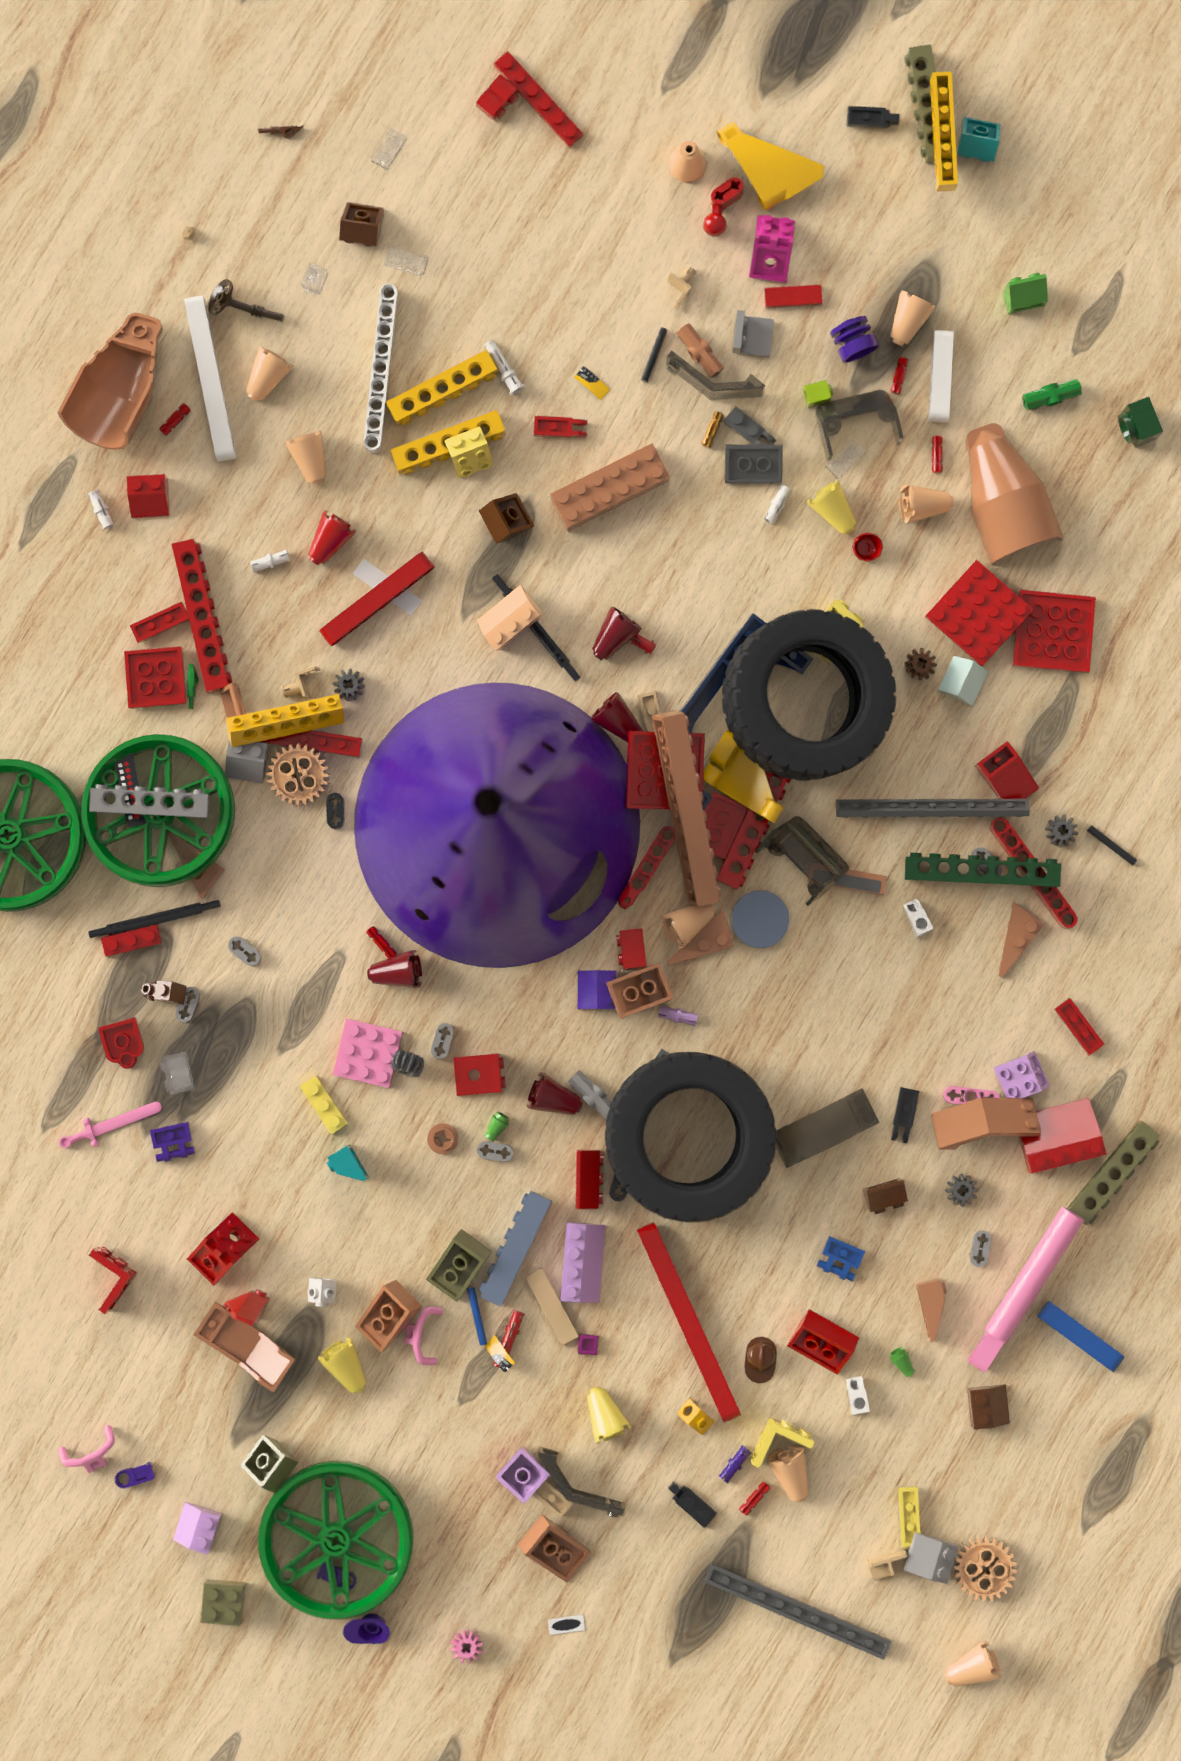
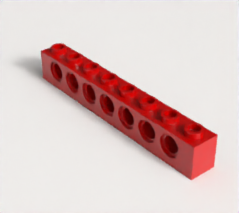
M193 538L172 543L171 545L205 689L210 694L220 691L230 683H233L231 673L227 672L225 666L228 664L226 653L223 654L221 649L224 643L222 635H218L217 628L220 627L217 616L214 617L212 611L215 609L213 598H209L208 594L211 588L209 580H205L204 573L207 571L204 561L201 562L199 556L202 554L201 546ZM193 556L195 558L194 563L186 565V558ZM192 575L199 576V580L196 583H190ZM197 593L203 594V599L200 602L194 601V596ZM202 611L208 613L205 620L198 619V615ZM205 630L212 631V635L208 639L203 638ZM210 648L216 649V655L213 657L207 656V651ZM216 666L220 667V674L213 676L211 670Z
M765 771L774 801H782L786 792L783 788L786 782L790 783L791 780ZM773 776L780 779V785L777 787L771 784ZM749 808L716 878L717 882L735 890L738 887H743L747 878L744 876L746 869H751L754 863L752 856L754 852L758 853L762 842H760L762 834L766 836L770 825L767 824L769 820L766 818L763 821L756 820V812ZM749 828H753L757 832L754 839L747 836ZM744 845L749 849L747 856H742L739 853L740 846ZM733 863H738L741 866V871L737 874L731 870Z

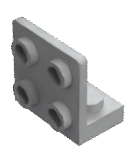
M737 310L732 353L769 357L774 320L745 316V311Z

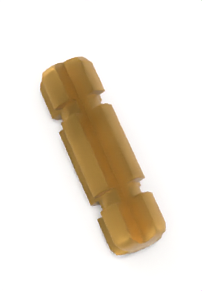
M715 411L712 417L713 420L710 421L705 434L706 437L702 441V446L706 448H711L713 439L716 437L724 414Z

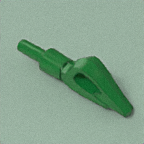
M192 663L189 664L187 678L189 709H193L196 685L199 681L194 664Z

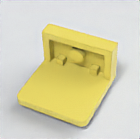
M480 427L444 440L458 478L468 477L493 465L487 441Z

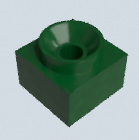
M1149 397L1128 404L1121 414L1118 415V423L1124 439L1127 443L1133 442L1135 448L1156 440L1163 433Z

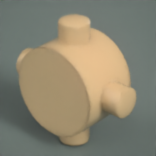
M187 226L182 233V239L190 240L195 233V228Z

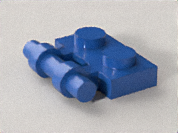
M829 1236L822 1251V1254L828 1256L826 1262L819 1259L817 1267L822 1268L826 1273L831 1272L838 1275L840 1279L853 1281L855 1274L849 1272L850 1267L859 1268L865 1251ZM834 1260L844 1263L843 1268L834 1266Z

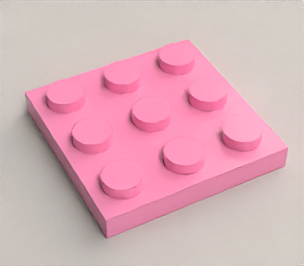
M346 1019L333 1075L390 1088L394 1071L391 1068L392 1058L395 1052L399 1050L403 1032Z

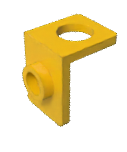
M690 1399L677 1412L689 1426L701 1435H704L714 1423V1420ZM688 1407H692V1413L685 1416V1410Z

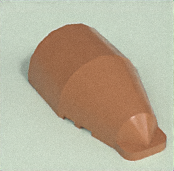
M131 313L127 316L123 325L106 341L107 344L100 351L97 350L94 353V357L88 363L85 362L81 366L57 412L64 425L75 435L91 444L111 450L124 449L129 445L153 397L158 339L163 331L159 319L141 313Z
M991 423L970 431L966 436V445L970 457L971 512L991 565L1001 558L1028 546L1053 538L1063 539L1062 531L1043 482L1005 437L1002 427L996 423Z

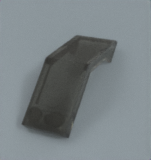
M672 350L667 355V370L673 375L678 374L710 400L762 397L766 385L752 374L742 382L713 383Z
M863 1088L818 1111L777 1129L775 1145L786 1168L832 1148L880 1122Z
M539 1447L538 1456L567 1501L606 1511L607 1515L616 1518L619 1515H624V1502L572 1488L556 1463L558 1452Z

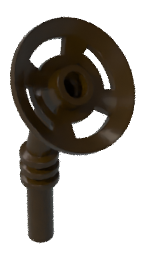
M228 279L221 281L215 287L209 300L208 310L213 315L219 314L225 307L230 306L251 313V316L255 315V317L259 316V318L265 317L280 322L284 321V314L233 300L231 297L233 283Z

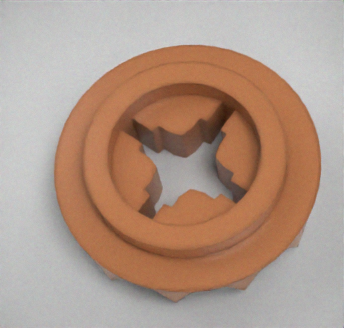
M437 1124L428 1133V1145L435 1153L448 1154L456 1148L458 1134L448 1124ZM445 1130V1137L451 1139V1141H445L441 1147L440 1140L434 1137L441 1136Z

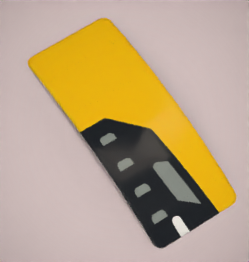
M582 367L574 376L599 400H602L610 391V388L586 367Z
M493 1336L485 1345L503 1372H506L515 1363L496 1336Z

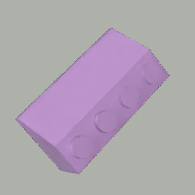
M567 1222L561 1301L599 1302L605 1225Z

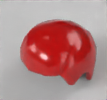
M863 533L854 539L852 549L854 555L859 560L869 562L880 557L883 544L876 534Z

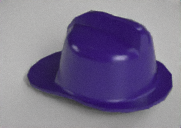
M370 1613L362 1619L348 1622L344 1626L343 1635L347 1641L354 1644H382L389 1639L390 1630L385 1624V1619L378 1614Z

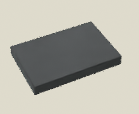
M725 444V483H782L783 445Z

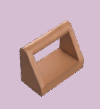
M231 683L220 690L227 718L246 714L241 692L236 683Z

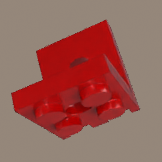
M500 1053L453 1058L457 1096L503 1092V1088H506L505 1076L501 1075V1069H504V1058L500 1057ZM473 1069L478 1070L480 1073V1077L476 1081L469 1078V1072Z
M232 1212L203 1239L187 1260L215 1286L260 1238ZM230 1234L234 1235L237 1241H233L230 1238Z
M104 1246L92 1249L88 1256L120 1277L99 1308L100 1312L106 1314L113 1309L137 1272L128 1267V1262L121 1257L117 1259L112 1256L113 1252Z

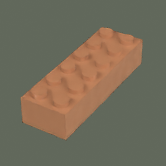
M653 443L551 493L550 498L568 532L669 482L670 476Z

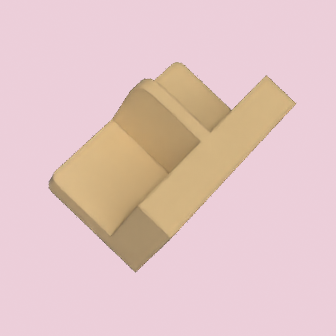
M547 1480L532 1494L559 1518L573 1504L572 1501L559 1491L558 1487L555 1488Z
M905 1549L867 1560L872 1579L876 1580L889 1575L895 1577L894 1574L905 1571L904 1566L908 1557Z

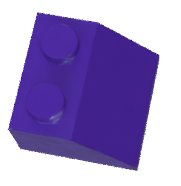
M616 970L578 971L577 1009H616L606 984L616 979Z

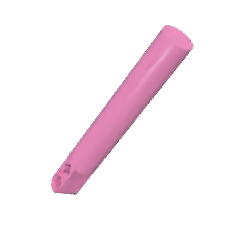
M1064 1206L1061 1207L985 1327L986 1332L969 1357L968 1363L984 1373L987 1371L1003 1344L1007 1343L1084 1223L1085 1220Z

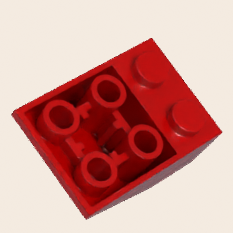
M1008 741L974 766L999 799H1026L1039 789L1022 759Z

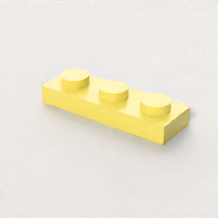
M314 1076L300 1086L331 1135L348 1124L317 1076Z
M917 1486L898 1487L901 1547L911 1546L915 1532L921 1534Z

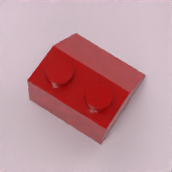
M165 474L126 476L131 518L170 516L168 478Z

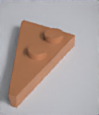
M169 831L170 841L175 847L183 866L202 853L184 839ZM215 862L206 871L191 880L201 899L205 898L225 870Z
M1015 902L1011 907L1012 910L999 967V976L1001 978L1004 977L1044 926Z
M721 911L686 947L674 954L668 960L669 965L734 947L724 911Z

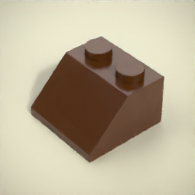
M347 202L340 220L339 241H345L350 244L359 243L365 246H377L384 208Z
M517 493L494 499L479 510L496 544L510 540L534 527Z
M901 1178L863 1189L870 1212L874 1211L875 1214L885 1212V1208L893 1206V1209L902 1207L904 1202L908 1201L905 1183Z
M1006 1384L967 1388L971 1427L974 1430L1010 1424Z

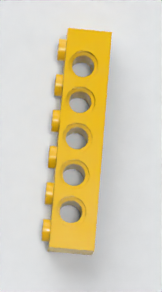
M952 71L933 72L930 79L936 192L955 191L958 186Z
M486 349L386 401V405L397 426L400 424L404 426L410 423L412 418L426 415L429 409L443 406L446 400L460 397L462 392L467 389L469 391L474 390L479 386V383L493 380L496 374H498V370ZM474 368H479L482 372L480 375L475 376L471 371ZM457 377L465 379L463 384H456L454 381ZM446 386L448 390L445 393H440L438 388ZM428 394L431 396V399L428 402H423L421 397ZM407 403H412L414 405V408L411 411H407L404 409V406Z
M498 410L391 449L390 451L399 475L402 473L404 475L411 474L418 467L427 468L432 465V462L437 460L439 462L448 460L450 453L444 446V440L474 428L485 426L490 429L487 434H484L486 441L492 440L495 442L501 440L503 435H506ZM431 446L436 448V452L432 455L426 453V449ZM416 453L419 457L416 461H410L408 459L409 455Z
M339 694L226 718L227 733L232 747L344 723L343 706Z

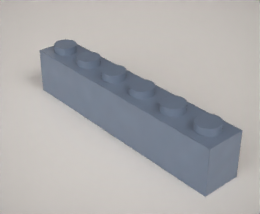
M530 1191L529 1194L525 1193L521 1204L524 1206L521 1212L516 1211L512 1220L515 1222L513 1229L508 1228L504 1237L507 1241L504 1247L500 1245L495 1255L499 1258L496 1264H491L487 1272L490 1277L487 1282L483 1280L479 1289L482 1292L481 1298L500 1307L502 1306L552 1200L533 1191Z

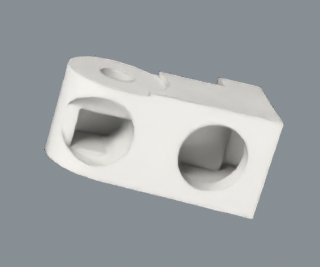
M917 898L903 905L916 938L933 930Z
M862 1376L846 1379L851 1414L870 1412Z

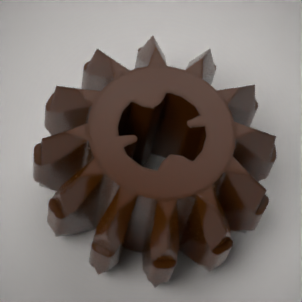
M920 648L918 654L917 650L914 649L912 650L913 656L911 654L906 656L910 660L904 662L905 666H910V668L906 669V673L912 671V679L916 674L918 675V681L922 680V676L925 679H929L928 673H935L932 668L937 667V663L931 661L935 660L936 657L928 656L931 653L930 650L924 654V649ZM918 660H921L920 662L924 661L923 669H921V666L917 667Z

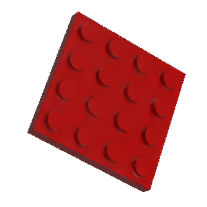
M976 559L926 614L925 618L983 667L1034 609Z
M1019 590L1018 596L1031 606L1034 611L1015 631L1012 666L1089 673L1096 597Z
M628 731L625 808L670 810L656 734L653 731ZM688 733L693 741L691 751L696 757L695 772L698 773L700 778L698 788L703 793L705 733Z

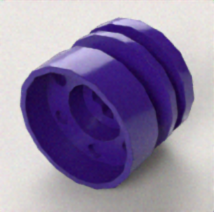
M866 316L846 320L830 332L831 337L836 338L834 340L835 345L844 344L838 350L843 363L863 358L879 347L874 334L865 335L871 329V326L866 324L868 322Z

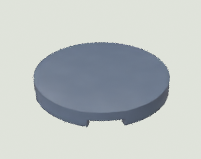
M759 890L750 892L739 899L733 908L731 922L736 936L744 944L754 948H766L779 942L785 935L789 925V913L786 905L778 896L768 891Z

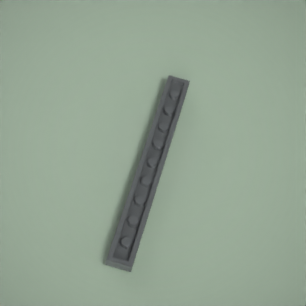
M1029 799L836 800V817L843 818L1023 817L1030 815Z
M711 1563L704 1582L880 1659L884 1660L891 1644V1640L716 1564Z

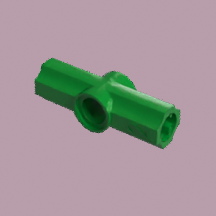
M1073 379L1060 384H1048L1039 390L1025 393L1022 395L1024 408L1028 411L1045 405L1050 407L1063 402V400L1080 396L1082 394L1081 385L1078 379Z

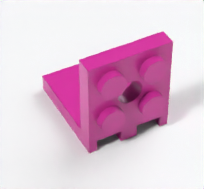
M770 215L757 216L749 278L787 282L795 220L787 217L776 218ZM772 258L776 262L773 265H769L765 261Z

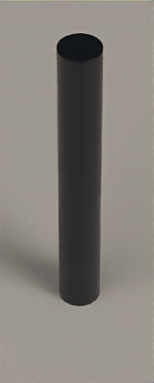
M661 327L641 378V381L648 383L667 333L666 328Z
M1090 825L1087 829L1091 835L1132 866L1135 864L1136 858L1094 826Z

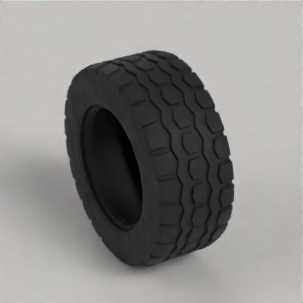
M820 609L798 610L779 616L750 634L737 648L733 659L730 660L726 669V678L722 686V694L724 695L722 707L723 713L727 717L725 721L729 732L734 735L732 738L740 750L743 749L744 754L753 763H757L763 770L771 774L775 773L776 776L782 778L810 781L847 771L857 766L861 761L863 762L874 752L875 748H878L893 720L892 713L895 712L896 696H894V693H896L895 677H892L893 669L889 659L885 657L884 649L878 641L875 642L874 636L867 629L861 628L860 624L853 619L844 618L842 614L836 612H824ZM794 651L817 653L830 660L840 670L846 681L849 692L848 712L841 727L827 740L809 741L790 734L778 723L771 711L768 701L769 678L776 663L786 653Z
M675 1052L657 1057L642 1065L623 1082L615 1094L608 1111L605 1145L615 1176L629 1195L640 1205L666 1219L679 1222H706L730 1214L731 1211L742 1207L748 1202L750 1197L757 1193L771 1169L770 1166L773 1163L776 1151L777 1134L774 1115L767 1097L755 1080L744 1070L725 1059L706 1053ZM684 1089L706 1090L721 1099L732 1115L736 1132L733 1152L724 1167L712 1177L694 1183H681L663 1177L651 1165L644 1147L645 1124L653 1108L666 1096Z

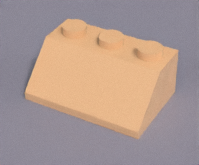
M519 585L477 621L484 637L495 651H499L544 616V613L524 587Z

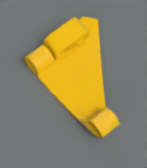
M731 122L717 131V136L721 143L731 150L758 193V200L765 211L782 201L784 202L823 178L825 165L744 134L735 122Z
M727 730L710 755V762L703 771V781L775 823L784 806L774 801L765 771L757 763H753L744 754L743 749L740 750L732 738L734 735Z

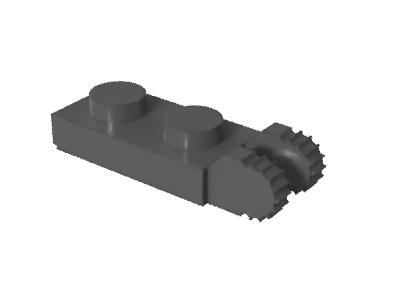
M737 406L724 420L725 424L750 444H763L758 440L761 436L772 444L776 441L771 434L766 432L762 426Z

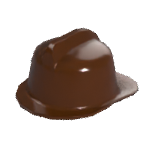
M763 1336L756 1337L747 1345L744 1367L747 1377L752 1382L765 1383L774 1375L777 1350L774 1342L769 1338Z

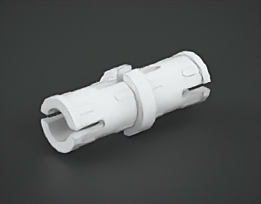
M784 485L780 486L776 497L770 502L771 506L764 517L765 521L775 524L779 513L785 508L784 504L788 496L792 492L790 488Z
M94 490L88 493L94 507L93 512L95 515L97 514L103 530L114 526L108 512V505H105L100 491Z
M286 549L272 555L270 553L266 554V557L250 561L253 572L256 573L269 567L271 569L275 568V565L290 561Z

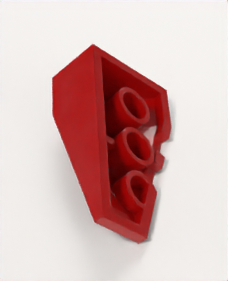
M256 1289V1291L252 1290L226 1301L223 1306L227 1308V1311L231 1312L230 1314L234 1319L253 1326L261 1320L270 1298L266 1296V1292Z

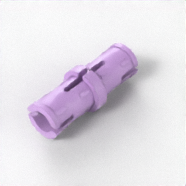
M660 1005L658 1017L673 1020L674 1023L681 1022L695 1026L698 1014L682 1011L681 1008L672 1009Z

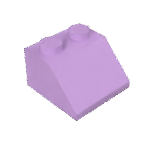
M523 1446L495 1478L522 1503H525L547 1479L550 1473Z
M185 1502L173 1540L188 1549L208 1555L211 1551L222 1513Z

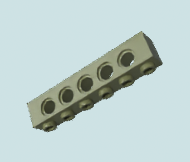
M929 44L908 48L907 55L904 56L905 65L909 66L910 70L908 82L909 85L912 84L913 88L911 100L916 105L914 117L915 121L919 122V128H917L918 139H922L923 146L920 147L921 157H925L926 163L935 162L934 144H931L928 140L933 138V125L929 126L925 122L928 119L932 120V106L924 107L922 104L924 101H928L931 104L930 79L932 73L936 72L932 46ZM916 65H922L925 70H918ZM925 83L928 88L922 89L919 84Z
M1138 1121L1067 1208L1085 1220L1084 1225L1092 1224L1098 1217L1096 1213L1100 1208L1104 1209L1109 1204L1110 1196L1120 1191L1122 1188L1121 1183L1125 1178L1128 1180L1135 1171L1133 1169L1137 1164L1141 1165L1147 1158L1145 1154L1159 1144L1158 1139L1160 1135L1143 1121ZM1138 1139L1143 1141V1147L1140 1150L1135 1148V1142ZM1125 1154L1131 1156V1162L1127 1165L1122 1161ZM1116 1168L1119 1176L1116 1179H1112L1110 1172ZM1102 1183L1107 1188L1104 1194L1098 1192V1186ZM1089 1198L1094 1200V1206L1091 1209H1088L1085 1205L1086 1200Z

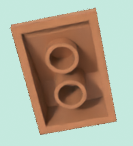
M660 963L606 983L620 1019L674 999Z
M395 1280L382 1286L355 1327L382 1353L413 1321L422 1305Z
M543 1514L518 1544L525 1556L565 1582L570 1580L591 1553L589 1549Z

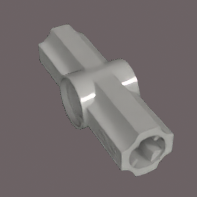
M579 1070L568 1082L582 1095V1098L590 1107L595 1108L607 1119L612 1101Z

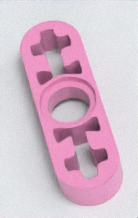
M949 1086L943 1092L944 1100L951 1104L968 1102L966 1095L971 1091L977 1095V1099L981 1098L980 1092H983L982 1097H989L992 1094L993 1098H1000L995 1091ZM953 1089L954 1093L961 1094V1090H964L962 1095L963 1102H960L961 1098L958 1097L950 1100L951 1098L947 1096V1093H950Z

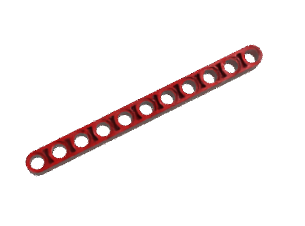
M652 1222L637 1229L723 1422L726 1423L741 1416L655 1223Z

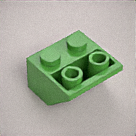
M1034 273L1029 275V278L1021 279V277H1016L1008 282L1003 291L1008 314L1046 305L1048 302L1046 274Z

